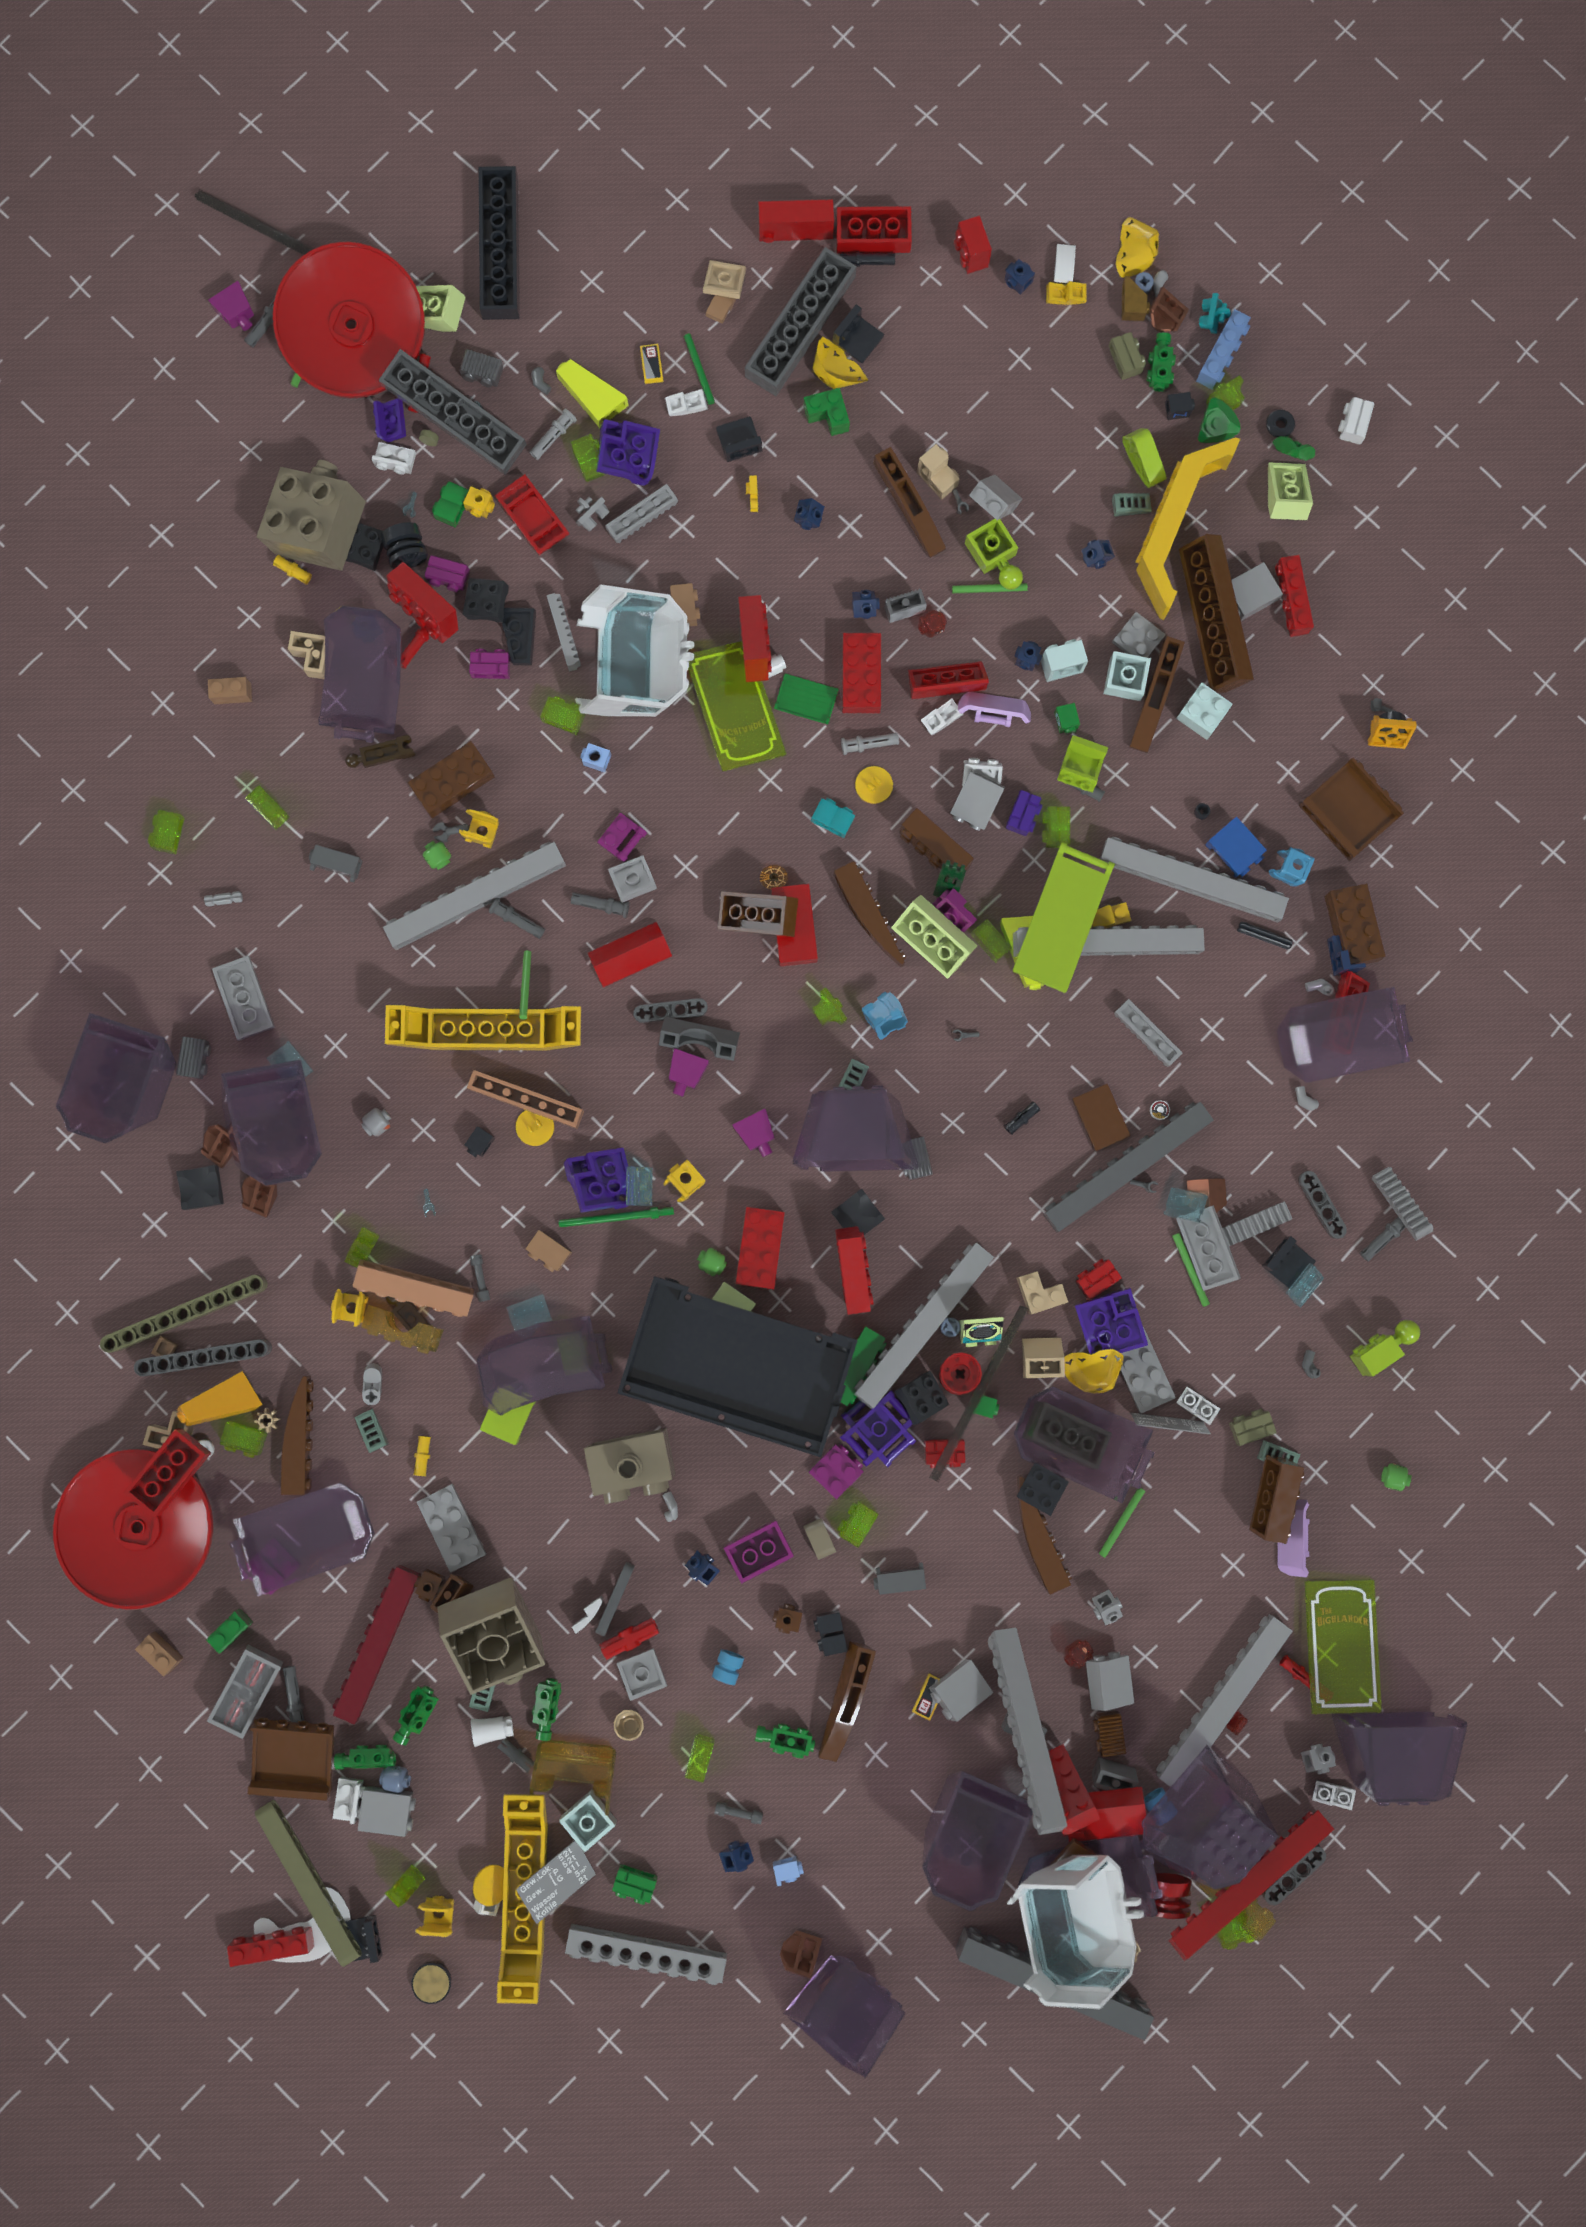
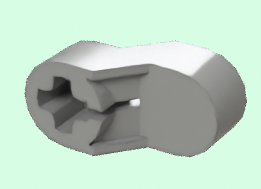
M372 1363L367 1365L364 1371L362 1397L366 1404L375 1405L380 1401L382 1368L378 1364Z

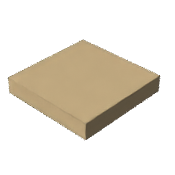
M710 260L703 293L740 299L746 266Z

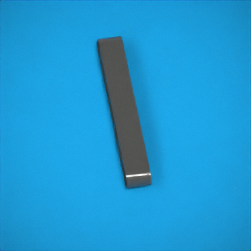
M259 1339L144 1358L135 1362L134 1371L139 1376H149L264 1357L270 1354L272 1345L266 1339ZM259 1343H263L265 1346L263 1353H259L257 1350ZM240 1346H243L246 1350L243 1357L238 1354ZM221 1349L225 1350L226 1352V1358L224 1360H222L219 1357V1351ZM202 1352L207 1356L205 1363L200 1361V1354ZM182 1356H185L188 1360L186 1366H183L180 1362ZM163 1359L168 1361L166 1369H163L161 1366ZM144 1362H146L149 1366L147 1372H144L142 1370V1364Z

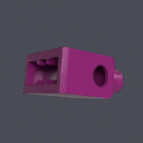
M238 281L208 299L214 311L231 328H236L240 325L243 331H247L252 327L249 319L254 316V313Z
M674 1049L669 1074V1081L676 1083L673 1094L683 1097L687 1087L695 1090L709 1066V1060Z
M766 1109L732 1125L750 1151L758 1148L762 1157L773 1153L768 1142L775 1138Z

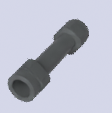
M482 1254L470 1256L471 1266H474L479 1290L477 1292L479 1302L490 1300L489 1290H486L481 1265L484 1264Z
M716 1803L714 1814L724 1817V1814L751 1820L753 1824H761L763 1812L758 1810L750 1812L726 1806L727 1803Z

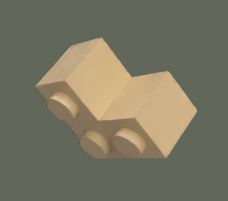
M936 444L919 458L917 474L942 500L958 486L960 478L956 470L950 469L947 465L948 453Z
M291 631L288 650L292 656L305 658L304 672L308 677L327 680L333 642L329 636Z
M1038 1271L1017 1277L1028 1314H1034L1068 1303L1063 1285L1058 1284L1043 1289Z
M173 1411L168 1428L156 1424L148 1425L143 1445L159 1449L175 1429L182 1428L192 1436L195 1425L186 1426L185 1423H181L176 1414L178 1411Z

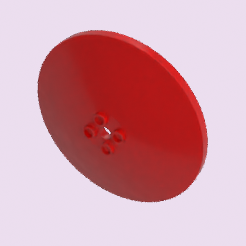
M337 242L311 250L290 267L283 277L275 296L273 327L282 355L302 380L329 395L343 398H362L387 390L381 385L379 379L400 349L413 359H417L425 334V314L421 297L413 280L396 260L369 245L355 242ZM349 320L356 321L354 329L347 328L346 324Z
M128 1449L113 1452L94 1460L73 1477L61 1495L56 1508L53 1523V1540L60 1566L71 1583L80 1592L105 1606L118 1609H141L169 1600L194 1580L203 1567L210 1551L213 1537L212 1510L207 1494L195 1475H193L162 1515L157 1517L150 1515L124 1493L155 1455L156 1451ZM135 1522H140L143 1526L140 1533L135 1532L133 1529Z

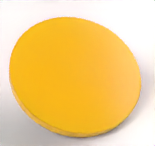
M871 766L863 769L858 774L855 789L863 801L870 804H878L890 796L893 789V781L885 769Z
M524 1111L517 1119L516 1132L525 1144L539 1146L546 1143L552 1137L554 1121Z
M495 1864L488 1865L481 1869L475 1877L473 1894L480 1904L493 1906L503 1900V1867Z

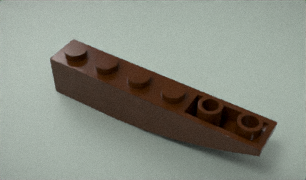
M889 447L874 456L875 468L929 558L946 550L945 544L927 508L893 449Z
M1169 636L1165 638L1130 748L1148 753L1175 675L1184 641Z
M855 861L834 870L833 875L860 925L889 958L899 967L904 966L905 954L902 949L898 950L895 944L898 942L893 932H889L887 928L889 922L885 915H881L879 911L881 909L880 904L876 898L873 899L870 893L872 888L868 881H864L862 877L864 872L861 866L856 865Z
M311 1376L302 1377L288 1415L282 1448L281 1495H306L312 1488V1480L309 1478V1470H312V1459H309V1451H312L313 1446L312 1439H310V1431L313 1429V1420L310 1419V1411H313V1400H310V1395L314 1389V1382L311 1380Z
M1022 1475L1017 1476L1018 1492L1025 1481ZM1018 1498L1025 1539L1047 1592L1051 1595L1071 1586L1069 1581L1072 1579L1068 1568H1063L1061 1562L1064 1559L1060 1550H1055L1053 1544L1056 1541L1052 1532H1047L1045 1526L1048 1523L1044 1514L1040 1515L1037 1508Z
M851 1641L818 1754V1758L837 1762L855 1722L876 1651L871 1647Z

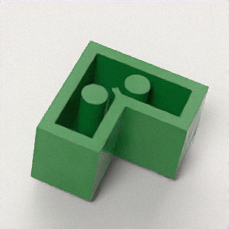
M840 388L804 397L803 407L808 424L826 419L831 436L849 432L850 421Z

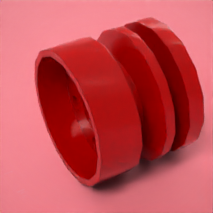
M962 1352L949 1356L943 1362L939 1371L940 1383L945 1390L955 1395H964L974 1390L980 1383L982 1376L981 1366L976 1358ZM956 1370H957V1371H961V1370H962V1371L964 1372L963 1375H962V1376L964 1377L963 1379H962V1378H958V1379H957V1378L955 1377L956 1374H957V1373L955 1372Z
M1152 1874L1149 1881V1890L1157 1895L1149 1897V1902L1151 1903L1148 1909L1149 1913L1166 1919L1188 1918L1191 1915V1910L1188 1908L1191 1906V1901L1185 1897L1192 1894V1880L1179 1874Z

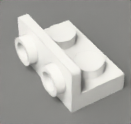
M379 442L376 455L372 456V461L376 468L380 470L390 469L398 474H411L416 451Z
M978 758L964 760L962 786L970 771L1001 785L1002 763L994 759H988L987 762L980 761Z
M346 1777L339 1778L333 1819L350 1821V1824L356 1823L360 1817V1801L363 1796V1790L366 1788L363 1786L364 1780Z

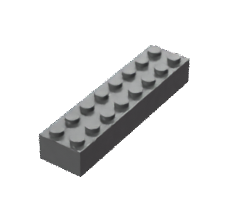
M826 247L823 249L745 366V378L774 396L778 395L855 279V265Z
M401 349L379 379V382L385 389L504 475L507 474L527 445L524 438Z

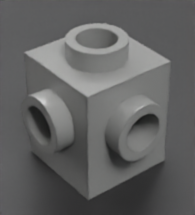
M1110 1590L1092 1598L1096 1607L1093 1609L1094 1614L1098 1620L1102 1619L1105 1625L1114 1623L1123 1617L1120 1610L1123 1606L1118 1597H1113Z
M1322 1744L1310 1746L1311 1750L1301 1752L1306 1773L1317 1771L1318 1774L1330 1772L1329 1768L1336 1766L1335 1754L1331 1750V1746L1323 1747Z

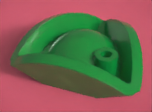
M1211 398L1208 403L1198 433V440L1201 443L1225 441L1235 437L1240 432L1241 427L1238 417L1220 399Z
M1287 436L1278 437L1272 442L1277 451L1304 461L1315 457V449L1310 444L1303 445L1299 441L1292 440Z

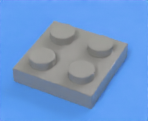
M1135 612L1112 643L1126 654L1148 658L1166 634Z
M643 855L608 869L621 902L657 889Z
M654 1648L617 1662L630 1701L667 1687V1682Z

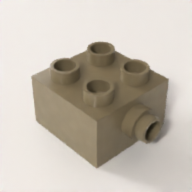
M318 460L311 473L280 467L256 536L276 556L281 555L284 558L340 571L343 570L366 501L348 481L338 479L336 476L338 468L334 464Z
M667 1428L595 1442L584 1448L593 1496L603 1494L605 1504L627 1500L628 1496H631L630 1488L642 1486L644 1496L666 1492L667 1488H669L668 1480H672L676 1474Z
M513 1577L438 1606L440 1637L471 1695L502 1682L507 1685L515 1684L523 1677L524 1673L546 1665L541 1634Z

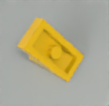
M1126 902L1114 906L1107 905L1098 909L1092 927L1104 926L1105 929L1130 922L1131 917Z

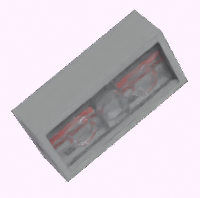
M247 1645L207 1722L243 1739L277 1676L283 1661L251 1645Z

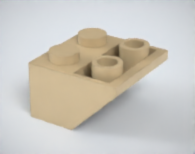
M1061 1338L1022 1339L1023 1378L1065 1377V1362Z

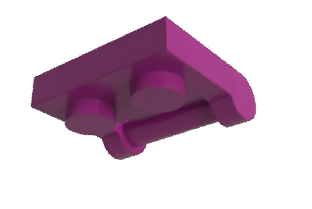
M619 813L597 843L625 863L629 853L639 840L646 836L647 832L622 813ZM632 830L635 831V835L625 848L619 852L617 849Z

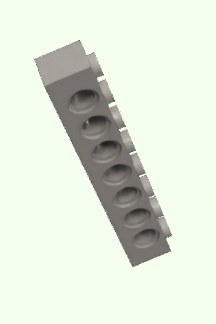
M571 1924L565 1954H569L571 1958L579 1959L585 1957L589 1958L592 1962H600L601 1960L608 1962L612 1966H620L622 1964L627 1965L628 1968L633 1970L643 1968L654 1974L664 1972L670 1977H678L680 1975L685 1976L691 1981L701 1979L706 1980V1983L712 1985L722 1983L727 1953L576 1924ZM588 1940L593 1946L585 1948L582 1942ZM608 1944L612 1947V1950L606 1952L602 1949V1946ZM628 1948L632 1953L626 1956L622 1954L621 1950ZM649 1952L651 1958L644 1959L641 1957V1953ZM666 1955L670 1957L671 1961L664 1963L660 1958ZM687 1959L690 1965L684 1967L680 1964V1961ZM702 1963H707L710 1966V1968L708 1970H702L699 1967V1965Z

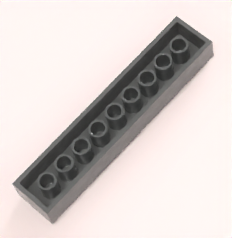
M964 1926L955 1948L958 1961L1028 1990L1023 1984L1034 1974L1029 1950L1023 1952L1010 1942L1004 1944L994 1935L988 1934L986 1936L981 1934V1931L975 1927L970 1926V1928ZM1044 1958L1046 1968L1063 1985L1085 1975L1082 1973L1080 1976L1074 1974L1072 1969L1066 1966L1060 1968L1054 1965L1055 1963L1052 1960ZM1092 1981L1085 1985L1091 1987H1110L1101 1981L1098 1983ZM1120 1989L1101 2009L1068 2007L1142 2040H1146L1154 2019L1146 2001L1135 1997V1999L1128 1997V1994Z

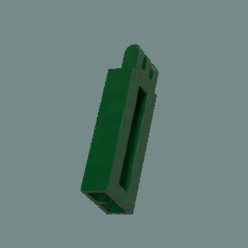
M947 860L946 864L943 863L933 895L940 897L945 890L951 891L953 888L959 893L966 873V865L962 864L959 867L956 862L952 865L950 860Z

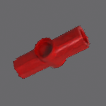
M651 1617L634 1627L632 1625L617 1633L618 1635L603 1641L599 1646L603 1656L608 1660L623 1651L627 1652L642 1644L641 1642L652 1638L660 1632L655 1620Z

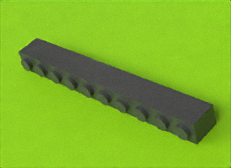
M1194 1102L1190 1103L1184 1108L1185 1112L1179 1115V1113H1176L1169 1118V1124L1166 1126L1161 1124L1153 1130L1155 1134L1151 1137L1146 1135L1138 1141L1140 1145L1135 1148L1129 1147L1122 1152L1124 1156L1119 1160L1115 1157L1108 1162V1168L1105 1170L1098 1169L1092 1174L1093 1178L1087 1182L1085 1179L1076 1185L1078 1188L1076 1191L1071 1193L1069 1190L1061 1196L1062 1201L1057 1204L1053 1202L1045 1208L1047 1211L1043 1215L1056 1233L1214 1121L1201 1102L1197 1104Z

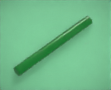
M685 334L684 339L708 405L714 404L715 400L691 334Z

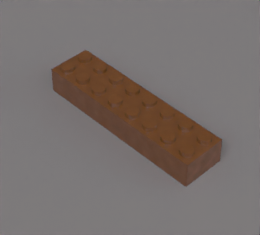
M1205 534L1179 548V553L1209 686L1217 693H1226L1254 680L1222 536Z

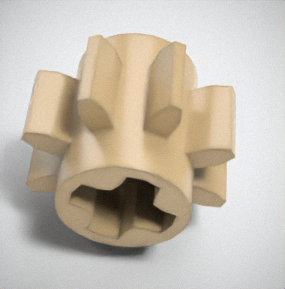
M265 1408V1414L258 1412L259 1418L254 1423L259 1424V1431L266 1428V1432L269 1433L271 1432V1427L274 1429L278 1428L276 1423L281 1418L276 1417V1410L269 1413V1408ZM271 1418V1422H264V1419Z

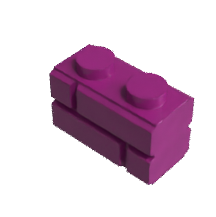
M431 555L425 577L432 586L439 587L443 585L453 592L463 591L469 575V567L463 563Z
M476 649L475 652H470L471 678L509 679V653L502 649H496L494 652Z

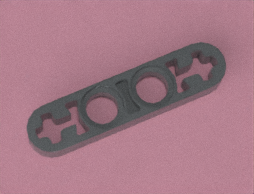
M701 998L644 1004L637 1006L634 1009L633 1015L639 1023L664 1021L665 1017L673 1019L692 1018L705 1015L708 1006L705 1000ZM698 1002L701 1003V1006H705L701 1009V1012H698L697 1009H692V1014H688L689 1008L687 1003H691V1007H696ZM679 1004L684 1005L686 1008L685 1013L682 1015L675 1013V1007ZM653 1007L652 1013L654 1018H651L650 1014L645 1015L644 1019H641L640 1016H637V1013H640L641 1009H643L644 1012H650L649 1008ZM664 1007L667 1013L665 1016L659 1017L656 1015V1009Z
M1312 1171L1301 1173L1298 1182L1328 1235L1333 1239L1343 1238L1347 1228L1317 1175ZM1305 1175H1306L1307 1177H1310V1176H1311V1177H1312V1180L1310 1181L1311 1185H1312V1186L1317 1185L1318 1188L1312 1189V1190L1309 1192L1308 1189H1309V1188H1312V1187L1310 1186L1309 1183H1304V1180L1306 1179ZM1315 1191L1321 1192L1323 1196L1320 1202H1316L1313 1199ZM1325 1208H1329L1332 1211V1216L1329 1219L1323 1217L1322 1211ZM1336 1218L1337 1221L1333 1223L1336 1227H1341L1340 1235L1338 1233L1334 1234L1333 1230L1335 1227L1333 1224L1328 1225L1327 1222L1333 1221Z
M629 1562L625 1563L595 1633L605 1636L635 1565Z
M1319 1845L1315 1846L1263 1892L1266 1902L1270 1905H1277L1324 1863L1326 1860L1325 1851ZM1313 1851L1319 1852L1320 1857L1318 1859L1314 1857ZM1307 1857L1313 1863V1865H1310L1308 1861L1305 1860V1858ZM1298 1864H1306L1307 1869L1304 1873L1297 1872ZM1286 1876L1292 1878V1884L1289 1887L1282 1885V1880ZM1277 1884L1280 1886L1282 1890H1284L1283 1892L1278 1890V1888L1276 1887ZM1270 1891H1272L1273 1893L1276 1892V1893H1275V1895H1276V1898H1275V1899H1273L1272 1897L1269 1898V1897H1270V1895H1269V1892H1270Z

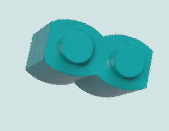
M821 798L811 818V822L839 837L845 838L855 815L847 807L840 808L836 806V802L832 799L826 798L825 800Z

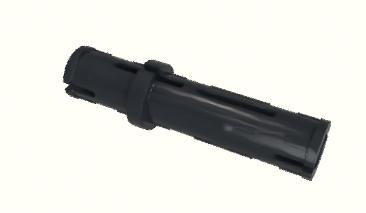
M856 251V253H839L840 257L856 265V267H860V265L895 266V253H860V251Z

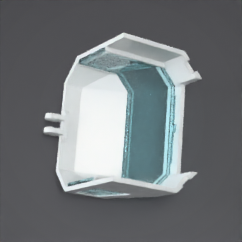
M600 584L582 602L581 611L584 612L582 619H578L576 626L598 629L597 696L592 700L576 698V703L580 704V713L600 716L655 717L668 708L688 689L687 670L689 668V661L694 659V653H690L688 650L694 647V642L687 641V634L689 632L687 615L670 595Z
M1071 1855L1029 1876L1020 1884L1016 1893L1007 1904H1013L1019 1899L1034 1973L1023 1985L1029 1991L1032 1989L1045 2006L1101 2009L1133 1974L1136 1942L1131 1919L1144 1917V1912L1138 1909L1129 1911L1128 1906L1140 1905L1141 1898H1126L1121 1868L1108 1855Z

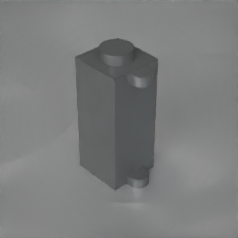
M315 845L309 854L310 870L314 871L317 867L350 877V882L353 883L358 878L363 862L359 857Z
M919 1562V1567L885 1572H880V1567L876 1568L877 1578H873L874 1589L878 1590L879 1595L926 1589L923 1562Z

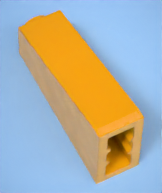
M241 1371L180 1405L176 1414L181 1423L191 1426L259 1409L262 1403L245 1374Z

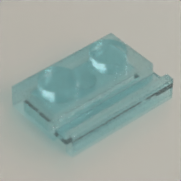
M289 1041L266 1058L291 1089L313 1072L312 1068Z
M627 1167L626 1205L652 1206L653 1168Z
M1171 1187L1166 1203L1167 1208L1163 1214L1200 1223L1201 1214L1203 1215L1208 1196Z
M1309 1263L1286 1292L1293 1303L1300 1308L1324 1279L1319 1270L1316 1269L1317 1267Z
M544 1294L506 1307L515 1334L553 1321Z

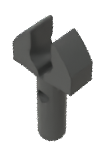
M444 822L437 823L432 830L433 832L444 831L443 835L435 836L434 838L439 842L445 843L448 842L450 835L459 833V830L468 831L469 825L463 824L447 827Z

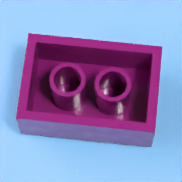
M777 1519L724 1545V1550L741 1584L794 1557V1553Z

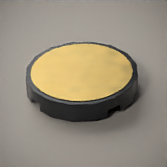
M426 1962L420 1965L413 1975L411 1981L412 1991L421 2002L437 2004L449 1994L452 1978L448 1968L443 1964Z

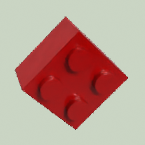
M980 215L959 222L958 228L955 231L956 239L954 240V246L956 251L960 252L962 268L966 269L967 274L988 268L992 248Z

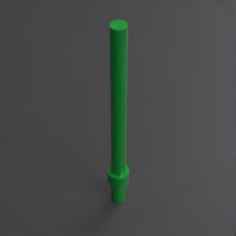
M652 1207L650 1210L559 1220V1227L649 1217L657 1219L659 1216L674 1215V1207L660 1209Z

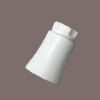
M511 1716L471 1719L474 1747L514 1736Z

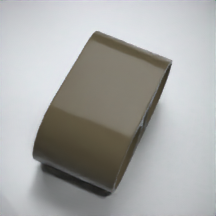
M822 1518L804 1525L818 1560L836 1552Z

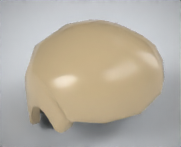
M623 1710L614 1720V1731L623 1740H635L644 1729L643 1718L633 1710Z

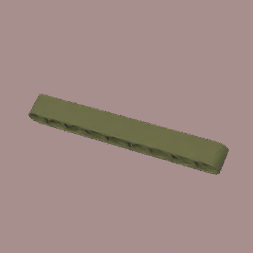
M261 1275L246 1277L106 1335L100 1341V1348L107 1353L121 1351L261 1293L267 1288V1280ZM255 1279H259L261 1283L258 1289L253 1287ZM238 1286L242 1288V1294L239 1297L235 1294V1289ZM220 1293L224 1296L222 1304L217 1302V1296ZM201 1301H204L206 1304V1309L203 1312L199 1309ZM184 1308L188 1311V1316L185 1319L181 1317V1311ZM165 1316L170 1320L168 1326H164L162 1322ZM146 1324H150L151 1326V1332L149 1334H147L144 1330ZM129 1331L133 1333L131 1341H128L126 1338ZM110 1339H113L115 1341V1346L113 1349L109 1348L108 1342Z
M271 1800L257 1809L255 1816L336 1959L341 1966L345 1967L362 1956L358 1943L351 1931L346 1929L348 1926L277 1802Z

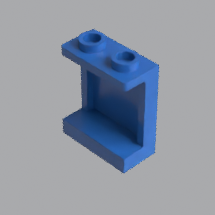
M1237 816L1205 844L1209 850L1213 849L1234 872V878L1238 875L1243 877L1251 870L1249 866L1253 862L1257 865L1265 858L1263 854L1267 851Z

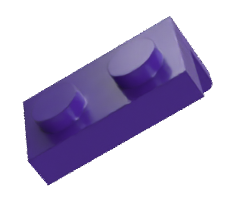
M399 398L386 403L374 401L373 414L375 416V432L377 437L388 443L406 437L403 401Z

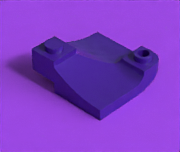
M604 419L599 437L596 471L626 478L633 484L647 485L654 472L660 429L625 420L623 423Z
M624 1148L591 1152L585 1156L567 1158L563 1163L567 1180L574 1190L580 1213L607 1208H626L633 1201V1184ZM619 1197H623L625 1201H621Z
M1130 1287L1075 1305L1091 1355L1098 1352L1094 1350L1095 1345L1098 1344L1101 1345V1350L1114 1349L1120 1353L1148 1345Z

